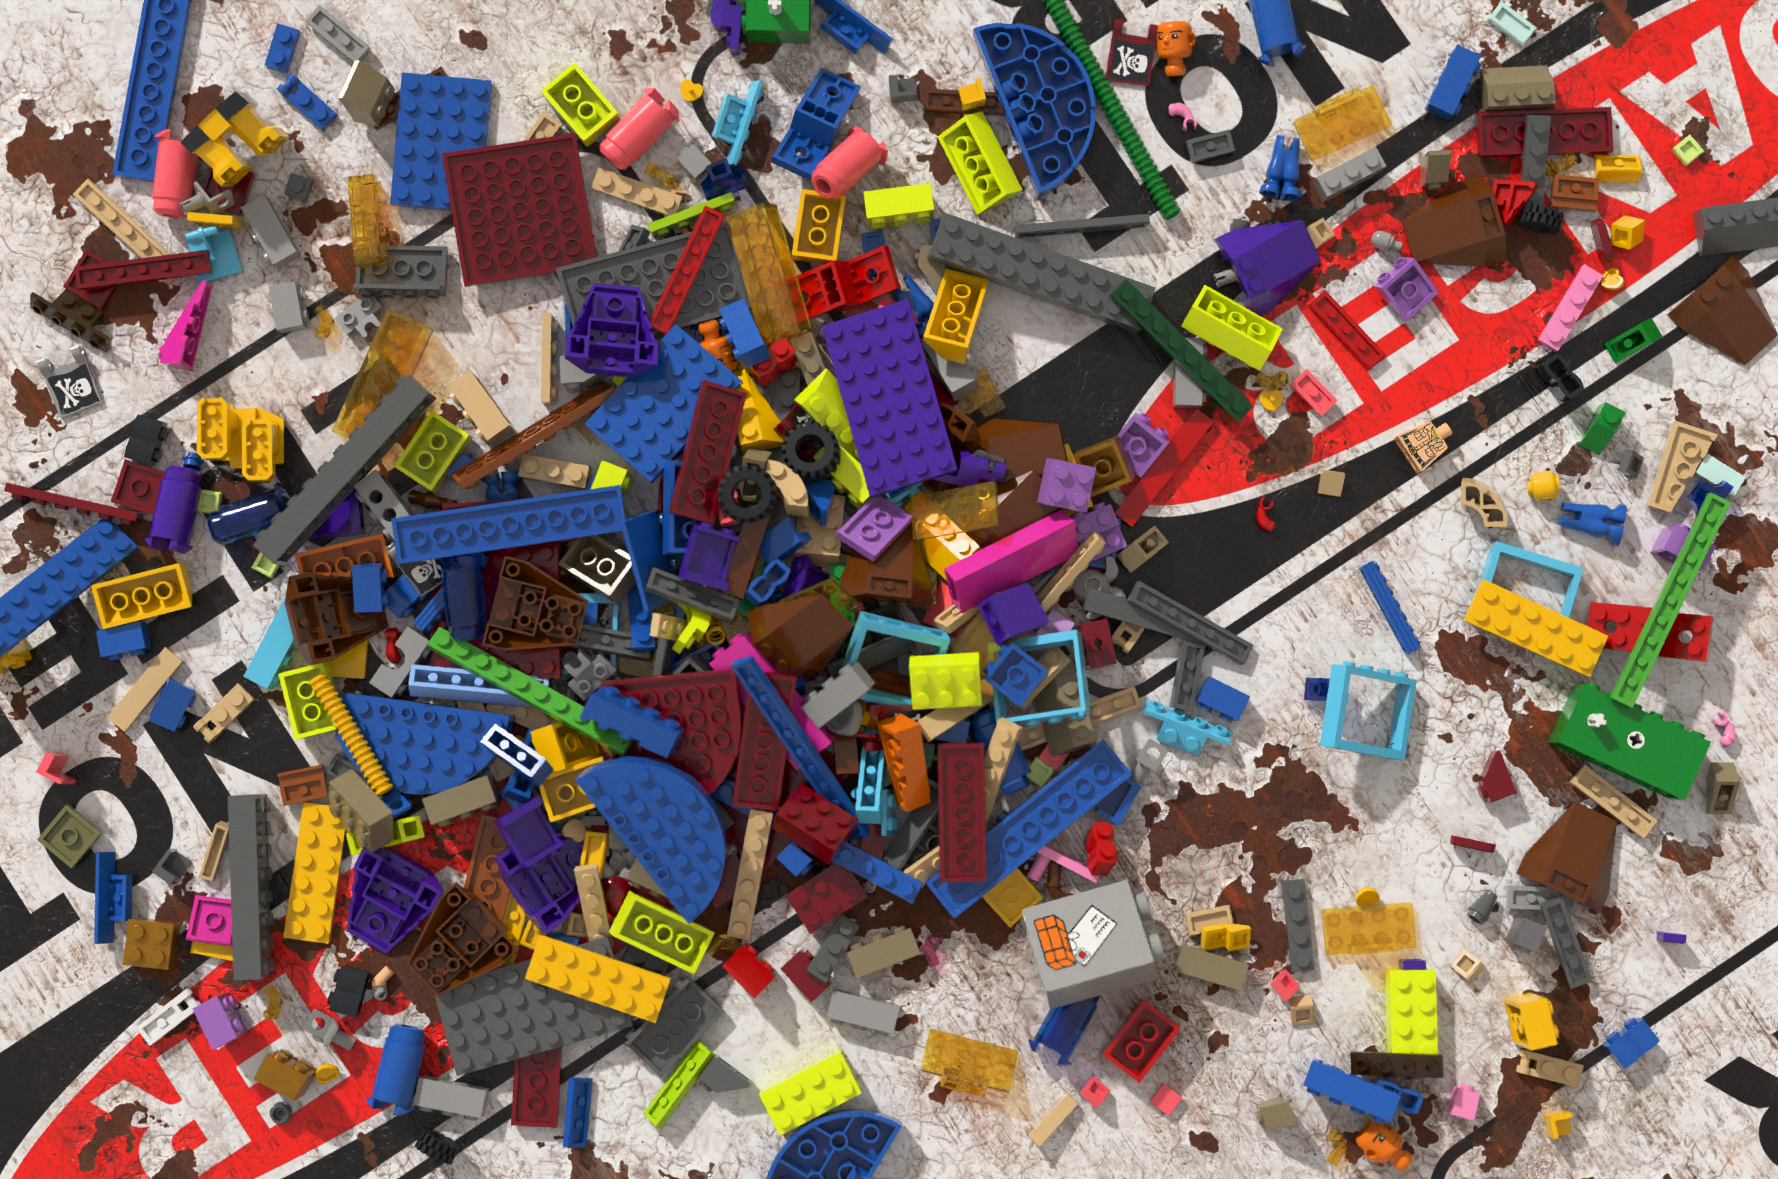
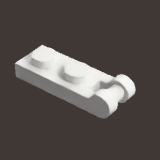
M190 988L184 990L137 1027V1030L149 1046L155 1044L194 1013L192 1008L201 1004L199 1000L196 1001L192 996L193 992ZM183 1001L189 1006L186 1010H183L180 1006V1003Z

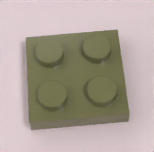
M66 804L37 840L70 868H75L103 832L72 806Z

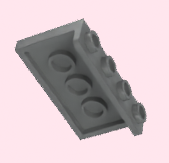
M358 245L355 284H353V290L358 296L370 298L372 295H381L384 298H394L395 295H403V297L409 299L417 298V296H426L429 299H438L439 296H446L447 246Z
M690 976L686 979L681 977L672 986L675 991L670 996L665 995L656 1023L641 1019L643 1022L642 1026L638 1030L633 1027L625 1036L627 1041L624 1045L626 1047L629 1046L660 1078L725 1011Z

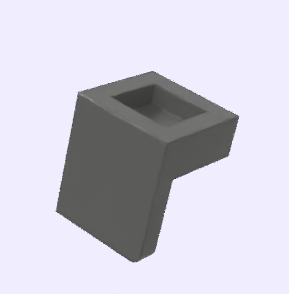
M897 75L888 76L891 103L917 101L915 78L898 79Z
M168 849L152 873L168 884L174 885L178 883L188 869L191 860L175 849Z

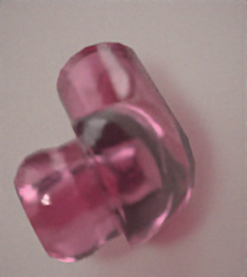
M939 933L930 934L923 946V952L930 968L940 964L936 950L939 944L943 943V937Z

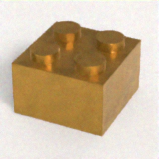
M1119 435L1081 449L1073 455L1076 464L1096 468L1090 497L1132 482L1136 477Z
M145 918L128 919L123 965L164 970L176 968L181 922Z
M281 1049L266 1055L254 1080L295 1101L305 1095L316 1075V1070L312 1068L313 1065L305 1060L298 1061L292 1058L293 1054L291 1052Z

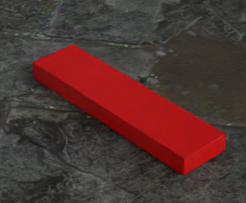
M1326 290L1308 305L1368 371L1386 356L1379 346Z

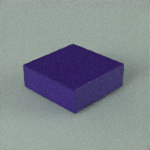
M1657 931L1656 939L1662 942L1684 944L1686 943L1687 935Z
M1400 959L1399 968L1402 970H1426V961L1422 959Z

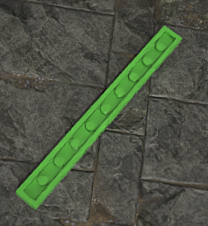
M1711 492L1707 494L1611 693V699L1629 708H1633L1731 504L1730 501Z
M441 627L438 628L427 643L428 649L622 757L633 743L631 740L619 737V731L599 728V722L590 718L587 722L579 719L584 709L582 705Z

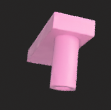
M1048 843L1038 851L1039 854L1027 875L1029 878L1039 882L1050 860H1053L1097 883L1100 877L1091 875L1086 863Z

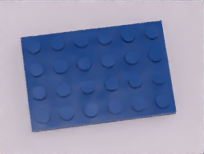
M402 72L390 199L391 206L451 211L442 153L487 146L492 89L491 80Z
M675 324L658 343L657 367L633 378L627 377L589 418L585 425L653 484L664 471V464L674 460L685 448L701 382L706 380L738 390L743 381Z

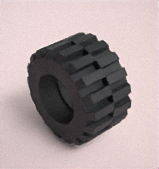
M810 421L805 422L803 427H801V424L796 425L797 430L791 429L788 432L789 437L785 436L783 440L785 445H782V457L785 465L791 468L792 472L798 474L802 482L807 480L808 484H813V480H817L818 483L823 482V477H826L828 480L831 477L830 473L837 471L836 465H840L841 450L833 431H829L826 425L821 427L819 422H815L814 425H811ZM808 443L821 444L825 448L823 456L813 463L801 461L798 455L804 445Z
M753 465L737 466L728 471L720 481L718 501L722 506L723 512H726L728 517L737 522L753 523L762 520L771 513L774 505H776L777 490L775 481H773L769 473L760 467ZM744 480L754 481L761 489L760 501L751 508L740 506L734 498L736 486Z

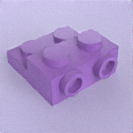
M1402 257L1395 261L1393 264L1395 268L1389 273L1384 272L1378 276V283L1374 287L1383 300L1392 306L1400 319L1407 322L1439 292L1414 258Z
M1135 413L1118 435L1133 471L1142 477L1171 440L1168 438L1169 433L1162 427L1156 429L1150 424L1152 420L1146 414L1141 413L1139 415Z
M1102 502L1093 506V511L1088 514L1078 512L1072 515L1077 523L1075 530L1077 542H1080L1078 548L1093 530L1099 533L1106 542L1101 553L1094 556L1090 562L1127 547L1111 504L1105 506V503Z

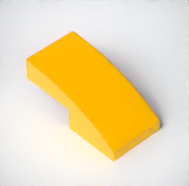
M1236 924L1202 927L1200 946L1204 951L1220 947H1226L1228 951L1250 947L1251 928L1250 926Z

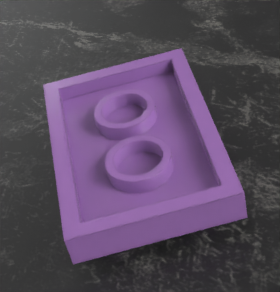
M881 495L870 498L837 532L836 538L874 562L912 522L913 516Z

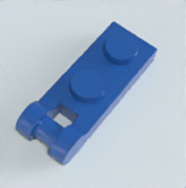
M290 73L287 76L288 80L283 85L280 84L276 89L318 128L324 131L338 116L337 113L295 75ZM296 86L299 90L292 95L289 91Z

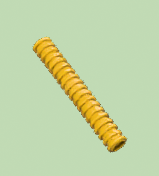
M322 673L310 680L309 685L314 687L312 689L313 692H317L316 697L321 699L320 703L324 704L323 709L328 711V717H332L331 722L336 724L334 726L335 729H339L338 734L343 736L341 738L342 741H346L345 746L350 748L349 752L353 753V759L357 760V766H361L360 771H364L365 774L363 776L368 778L367 783L372 785L371 790H375L377 796L387 793L392 789L393 784L388 782L390 779L385 777V771L382 772V765H378L379 760L374 758L375 754L371 753L372 749L367 746L368 742L363 740L364 735H360L361 730L356 728V722L353 723L352 720L354 718L349 716L350 711L346 710V705L341 703L343 700L338 697L339 693L334 691L335 686H331L332 681L327 679L328 674Z

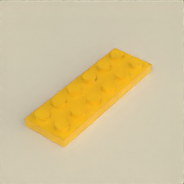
M1484 579L1480 581L1463 620L1585 677H1591L1608 638V635Z
M303 802L283 938L330 943L347 833L340 819L332 816L329 810L330 805Z
M543 934L539 935L525 977L527 980L654 1023L657 1022L671 978Z

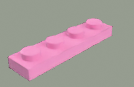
M1585 264L1581 266L1537 340L1539 343L1554 352L1559 351L1604 275Z

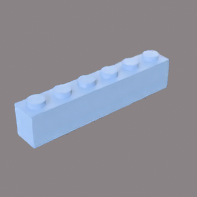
M411 665L408 684L410 696L534 708L466 669ZM528 675L549 687V679H539L536 676Z

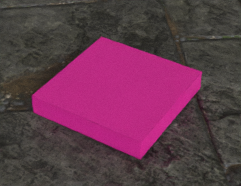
M195 895L186 940L232 947L231 900Z

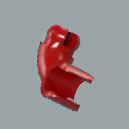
M1264 496L1258 502L1257 523L1262 530L1271 532L1275 527V522L1269 520L1266 510L1273 506V500L1270 501L1268 507H1264L1262 504Z
M387 628L385 631L387 640L386 656L391 663H399L402 659L395 646L396 641L402 634L398 632V628Z

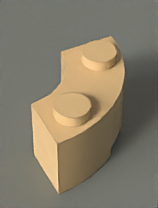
M767 460L766 472L775 481L777 496L782 499L785 505L786 515L809 517L807 492L801 478L785 464Z
M1463 478L1461 481V504L1471 506L1477 510L1483 518L1484 527H1508V512L1500 495L1492 487L1479 480Z

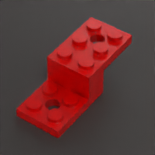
M881 246L848 261H830L779 283L791 326H797L831 311H848L901 289L888 246ZM873 269H875L878 274L876 280L874 281L870 277V273ZM805 291L809 295L806 303L802 300V295Z
M1591 602L1588 627L1608 635L1603 649L1632 652L1652 608ZM1678 613L1657 657L1708 662L1714 617ZM1610 621H1615L1617 624V629L1613 633H1608L1606 630V625ZM1685 631L1692 633V640L1688 643H1683L1681 640V635Z

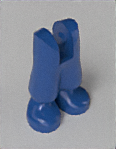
M1277 135L1272 157L1266 171L1268 183L1260 186L1259 194L1271 199L1278 198L1279 182L1282 179L1283 187L1280 199L1283 201L1300 200L1302 192L1294 187L1299 180L1300 138L1293 137L1290 150L1283 149L1285 136Z
M906 275L902 279L909 291L903 294L902 290L899 289L892 292L897 302L909 300L911 309L917 314L920 323L916 326L921 340L927 327L923 316L929 321L934 302L909 275Z
M519 471L501 472L503 490L499 489V472L490 477L484 476L480 480L488 486L485 491L486 501L518 499L519 492L515 487V482L521 479L518 476Z
M1562 502L1560 510L1574 513L1575 517L1574 519L1559 518V526L1580 531L1594 537L1606 535L1609 537L1611 545L1619 546L1624 526L1607 524L1604 521L1610 520L1616 524H1623L1626 519V505L1618 504L1615 509H1610L1602 504Z

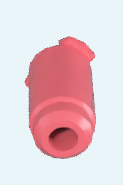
M655 88L644 89L646 94L606 134L605 140L600 144V152L619 170H626L632 163H636L675 120L677 122L680 121L679 110L670 100L663 107L660 106L665 99Z
M851 127L847 133V138L819 162L811 177L816 192L830 200H835L846 194L878 163L880 165L885 164L888 159V150L884 141L878 144L871 135L863 132L864 128Z
M166 129L156 134L154 138L159 140L152 193V199L154 200L153 210L159 216L184 219L187 216L182 212L179 203L194 196L193 183L196 181L198 155L190 153L181 141L170 140L171 129Z

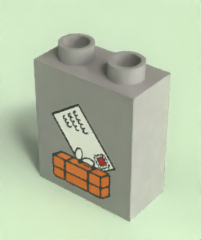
M1128 880L1021 909L1025 929L1049 1009L1155 980V962L1165 960L1158 934L1154 933L1146 936L1142 926V921L1151 919L1145 894L1142 892L1132 895Z

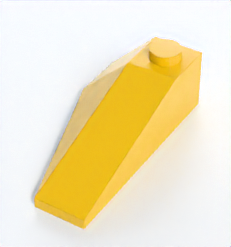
M746 370L732 371L743 381L738 391L747 393L737 431L742 454L745 455L750 447L768 450L785 445L783 441L785 438L784 432L779 436L774 430V427L781 421Z

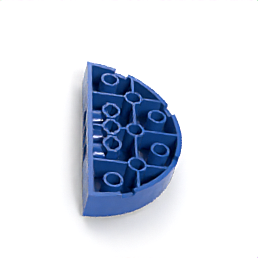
M993 23L973 28V38L1037 199L1057 189L1069 179L1081 164L1088 150L1093 135L1096 114L1095 96L1090 78L1078 57L1062 41L1041 29L1020 23Z
M335 691L339 693L338 697L342 698L343 701L341 703L346 705L345 709L350 711L349 716L354 718L352 720L353 723H357L356 728H360V735H364L363 740L368 742L367 746L371 747V753L375 754L374 758L379 760L378 765H382L383 768L381 770L386 772L385 777H389L390 780L388 782L393 784L391 790H398V792L406 794L439 793L470 782L480 776L497 759L481 743L482 739L495 724L511 734L515 715ZM336 729L335 733L342 749L355 767L360 770L361 766H357V760L353 759V753L349 752L350 748L345 746L346 741H342L341 738L343 736L339 735V729Z
M619 757L618 759L599 762L579 773L575 780L687 923L690 924L706 909L719 887L726 860L727 842L722 817L707 790L687 772H683L668 762L649 757Z
M844 1109L823 1114L801 1126L784 1142L770 1166L766 1179H871L901 1129L902 1122L881 1112L866 1109Z

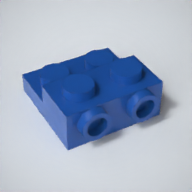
M1011 641L1009 645L1004 643L997 652L999 655L998 659L994 663L990 661L982 672L985 673L983 678L1020 707L1047 674L1048 670Z

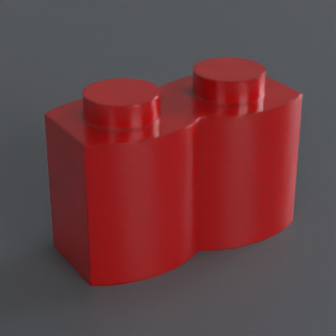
M785 338L777 340L769 347L768 353L771 358L750 367L752 377L761 387L773 383L779 373L788 371L796 363L795 349Z
M1094 822L1085 835L1084 847L1089 855L1087 866L1091 875L1107 876L1117 862L1118 853L1113 844L1114 830L1110 823Z

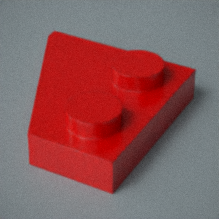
M1494 179L1492 191L1503 226H1509L1538 188L1536 182Z

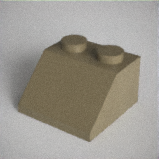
M355 60L338 98L354 122L378 127L381 119L385 116L390 100L394 96L395 89L386 76L361 61Z

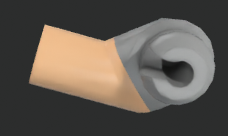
M387 965L371 982L373 997L378 1001L386 999V981L394 974Z

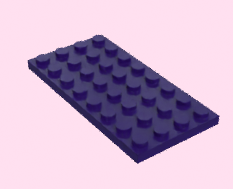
M906 299L823 325L822 329L869 496L872 498L958 472L909 300Z

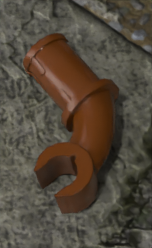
M411 490L409 495L416 497H408L410 504L422 505L425 509L439 508L442 510V504L458 503V501L436 496L432 491L420 492Z
M1049 863L1047 883H1044V886L1047 887L1050 895L1055 900L1074 895L1073 893H1064L1060 889L1062 888V885H1060L1062 865Z

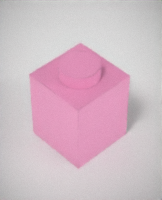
M1461 1083L1460 1087L1453 1085L1447 1112L1451 1115L1474 1120L1480 1093L1474 1091L1475 1087L1465 1083Z

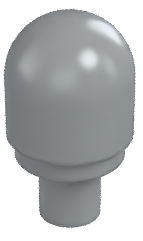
M1376 231L1371 237L1373 246L1384 251H1389L1390 248L1400 251L1403 244L1394 240L1395 236L1385 231Z

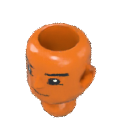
M1171 21L1158 25L1156 48L1158 56L1162 59H1167L1165 67L1166 76H1184L1186 72L1183 58L1191 55L1196 40L1192 27L1188 22Z
M711 320L701 323L699 325V332L703 335L704 341L700 345L731 372L736 370L738 362L732 351L734 347L730 346L726 336H720L718 321Z
M1371 1119L1362 1127L1356 1137L1357 1145L1364 1151L1367 1158L1378 1163H1386L1390 1160L1396 1170H1405L1413 1159L1410 1152L1400 1148L1402 1136L1387 1123L1382 1124Z

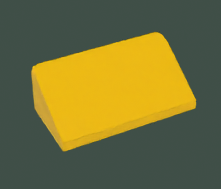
M1640 155L1594 156V178H1599V182L1638 183L1643 173Z

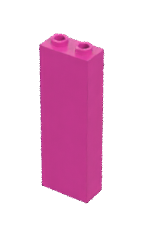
M1061 509L944 568L951 601L963 613L977 606L988 596L1013 588L1068 560L1078 549V544L1080 543L1077 542L1075 530L1077 523L1072 515L1069 516Z
M749 632L743 636L740 633L729 641L732 645L726 650L723 647L717 650L712 655L714 660L709 663L714 670L730 669L734 660L753 655L764 672L780 673L753 645ZM738 678L741 703L745 707L747 690ZM795 689L792 715L819 753L830 745L835 737L825 725L819 729L801 708L806 702ZM787 750L786 758L798 770L799 766Z

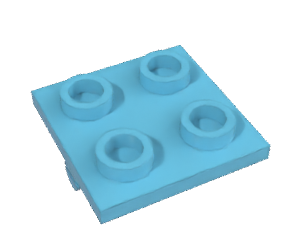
M215 224L203 228V226L198 227L196 231L185 233L190 252L210 251L213 273L197 275L199 284L202 280L210 282L243 272L231 229L219 232Z
M858 787L851 791V796L855 800H857ZM882 790L881 836L895 835V831L898 830L899 821L898 817H895V808H898L893 790Z

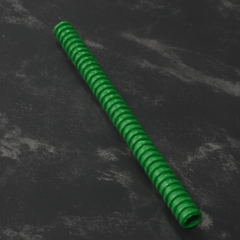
M1042 0V3L1046 4V10H1049V15L1053 16L1052 21L1056 22L1055 26L1060 28L1059 33L1063 34V40L1066 39L1065 44L1070 46L1069 50L1078 57L1090 78L1094 94L1096 93L1095 98L1100 100L1099 105H1103L1102 110L1106 111V117L1110 118L1109 123H1113L1112 128L1116 129V135L1120 136L1119 141H1123L1122 146L1127 148L1126 153L1130 154L1129 158L1131 160L1133 159L1132 164L1137 166L1136 171L1140 172V178L1143 177L1142 182L1147 184L1146 189L1150 190V196L1153 195L1154 198L1152 200L1157 202L1156 207L1160 208L1159 212L1164 215L1163 219L1173 218L1180 213L1181 208L1177 207V201H1174V196L1170 195L1171 190L1166 188L1168 185L1163 182L1164 178L1160 177L1161 172L1156 170L1158 167L1153 164L1154 160L1150 159L1151 154L1146 152L1147 147H1143L1144 142L1140 141V135L1136 134L1137 129H1133L1134 124L1130 123V117L1126 116L1127 111H1123L1124 106L1119 104L1121 101L1116 98L1117 94L1113 93L1114 88L1109 86L1110 81H1107V76L1103 75L1104 70L1099 68L1100 63H1097V58L1093 57L1094 52L1089 50L1090 45H1086L1087 40L1083 39V33L1079 32L1080 27H1076L1077 22L1073 21V15L1069 14L1070 9H1066L1067 4L1063 3V0Z

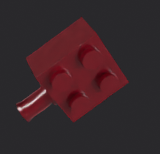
M1103 619L1080 624L1077 628L1082 634L1086 670L1117 664L1108 620Z

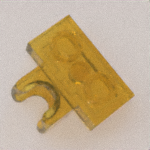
M984 368L976 372L979 378L976 380L978 389L958 399V401H969L970 406L964 411V414L967 416L980 409L986 419L1004 410L1006 406Z

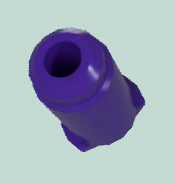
M173 465L165 469L164 478L161 479L149 534L150 538H145L150 548L167 552L170 541V551L186 554L193 549V546L190 544L202 491L200 486L202 476L199 471Z

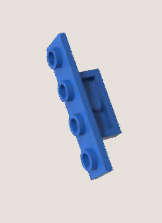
M815 0L814 3L830 14L822 22L820 29L851 52L856 54L866 42L883 54L888 52L893 38L852 9L851 6L842 0Z
M96 852L94 944L114 943V921H128V919H132V875L115 874L116 852Z

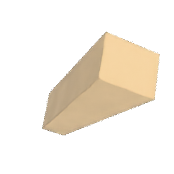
M220 821L215 824L199 874L200 878L214 881L229 842V824Z
M1067 1093L1028 1134L1029 1137L1040 1147L1078 1103Z

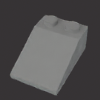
M559 356L561 384L566 390H570V393H582L583 389H589L610 377V375L585 373L566 360L565 356Z

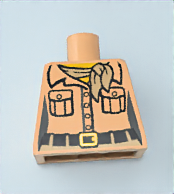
M1430 421L1401 433L1393 439L1416 474H1418L1448 448L1444 439L1452 435V430L1446 423L1435 428Z

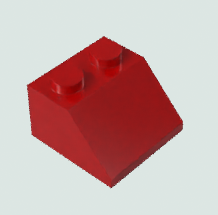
M743 944L722 967L755 999L775 978L776 975L773 973L775 968L767 960L763 963L757 957L759 952L751 944L748 946Z

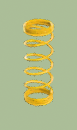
M714 617L711 618L708 627H715L707 629L705 634L710 644L719 645L725 640V634L719 618ZM713 631H719L716 634H711ZM722 632V635L719 638L714 639L709 637V635L714 636ZM723 636V638L719 642H712L709 640H718Z

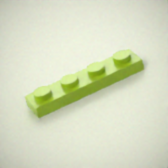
M732 192L649 223L648 226L652 236L663 237L668 235L670 230L677 227L679 230L683 227H689L691 222L699 219L705 205L718 212L720 211V213L732 210V206L736 205Z
M697 1040L643 1115L654 1126L661 1129L714 1058L715 1054L705 1044Z

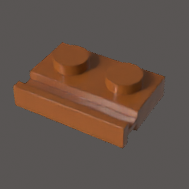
M1555 174L1552 177V200L1550 206L1555 209L1597 211L1599 178Z
M324 765L277 774L283 806L329 797Z

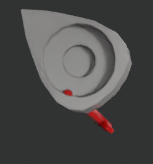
M857 701L851 703L825 724L831 731L843 736L877 739V736L874 734L858 732L862 722L863 710L861 704Z

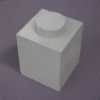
M694 144L690 147H684L678 154L677 160L679 165L696 183L713 169L712 163Z

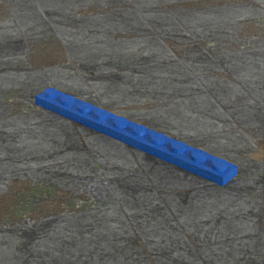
M753 655L734 660L731 668L816 793L857 818L856 808ZM857 822L854 833L849 841L867 837L871 831L867 824Z
M726 777L721 785L713 791L711 796L749 816L750 808L732 806L735 781ZM773 810L774 813H773L771 828H772V826H773V823H774V820H775V816H776V814H777V812H778V811H775V810ZM849 842L844 845L833 860V862L910 903L914 902L924 883Z

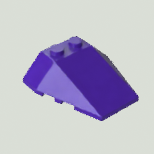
M1303 220L1233 229L1215 238L1223 259L1230 260L1246 298L1242 299L1245 308L1259 316L1271 311L1321 261Z
M594 283L579 315L575 319L571 331H569L566 337L565 359L585 373L633 378L656 368L658 343L652 332L653 328L647 316L640 288Z
M562 832L556 834L559 840L565 842V845L560 847L561 852L551 858L548 855L541 859L542 863L531 870L529 867L521 869L510 848L495 857L502 880L527 918L545 935L565 922L569 914L580 902L574 870L575 867L580 866L584 840L574 842L572 838L564 837Z
M364 847L354 865L355 877L351 890L353 894L352 903L349 908L347 932L387 953L433 911L444 889L433 871L391 848L381 847L370 853Z

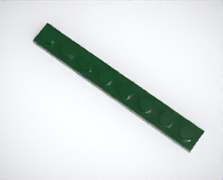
M1127 279L1112 292L1110 297L1235 423H1238L1253 408L1227 379Z

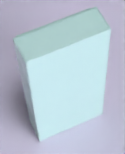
M1502 1L1487 19L1490 24L1521 47L1537 29Z
M1706 454L1704 459L1701 460L1694 473L1731 497L1736 495L1746 478L1709 454Z

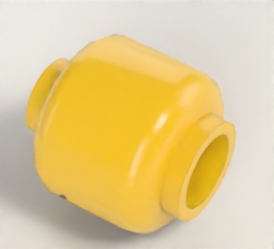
M1553 471L1533 473L1531 481L1527 482L1528 495H1533L1537 502L1556 499L1558 493H1561L1559 476L1555 475Z

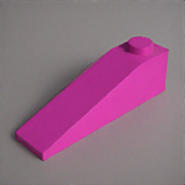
M202 280L166 338L164 346H161L159 351L160 363L169 367L193 371L213 286L209 282Z

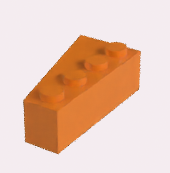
M384 533L294 554L299 574L317 573L321 576L352 577V567L355 564L383 563V569H387L388 577L398 576L395 561L386 549L390 545V541Z
M903 714L877 722L897 806L908 812L931 803V789L928 784L920 724Z

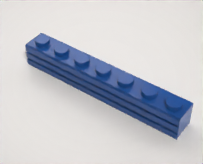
M485 552L469 554L413 623L421 631L430 632L435 627L434 624L442 619L443 613L452 607L453 601L461 596L464 588L466 589L471 584L470 581L479 575V570L488 564L490 556Z
M1371 561L1359 567L1404 654L1407 655L1419 649L1420 641L1417 637H1414L1412 633L1414 632L1410 624H1407L1406 615L1399 609V602L1394 600L1392 589L1387 587L1386 578L1379 572V565Z

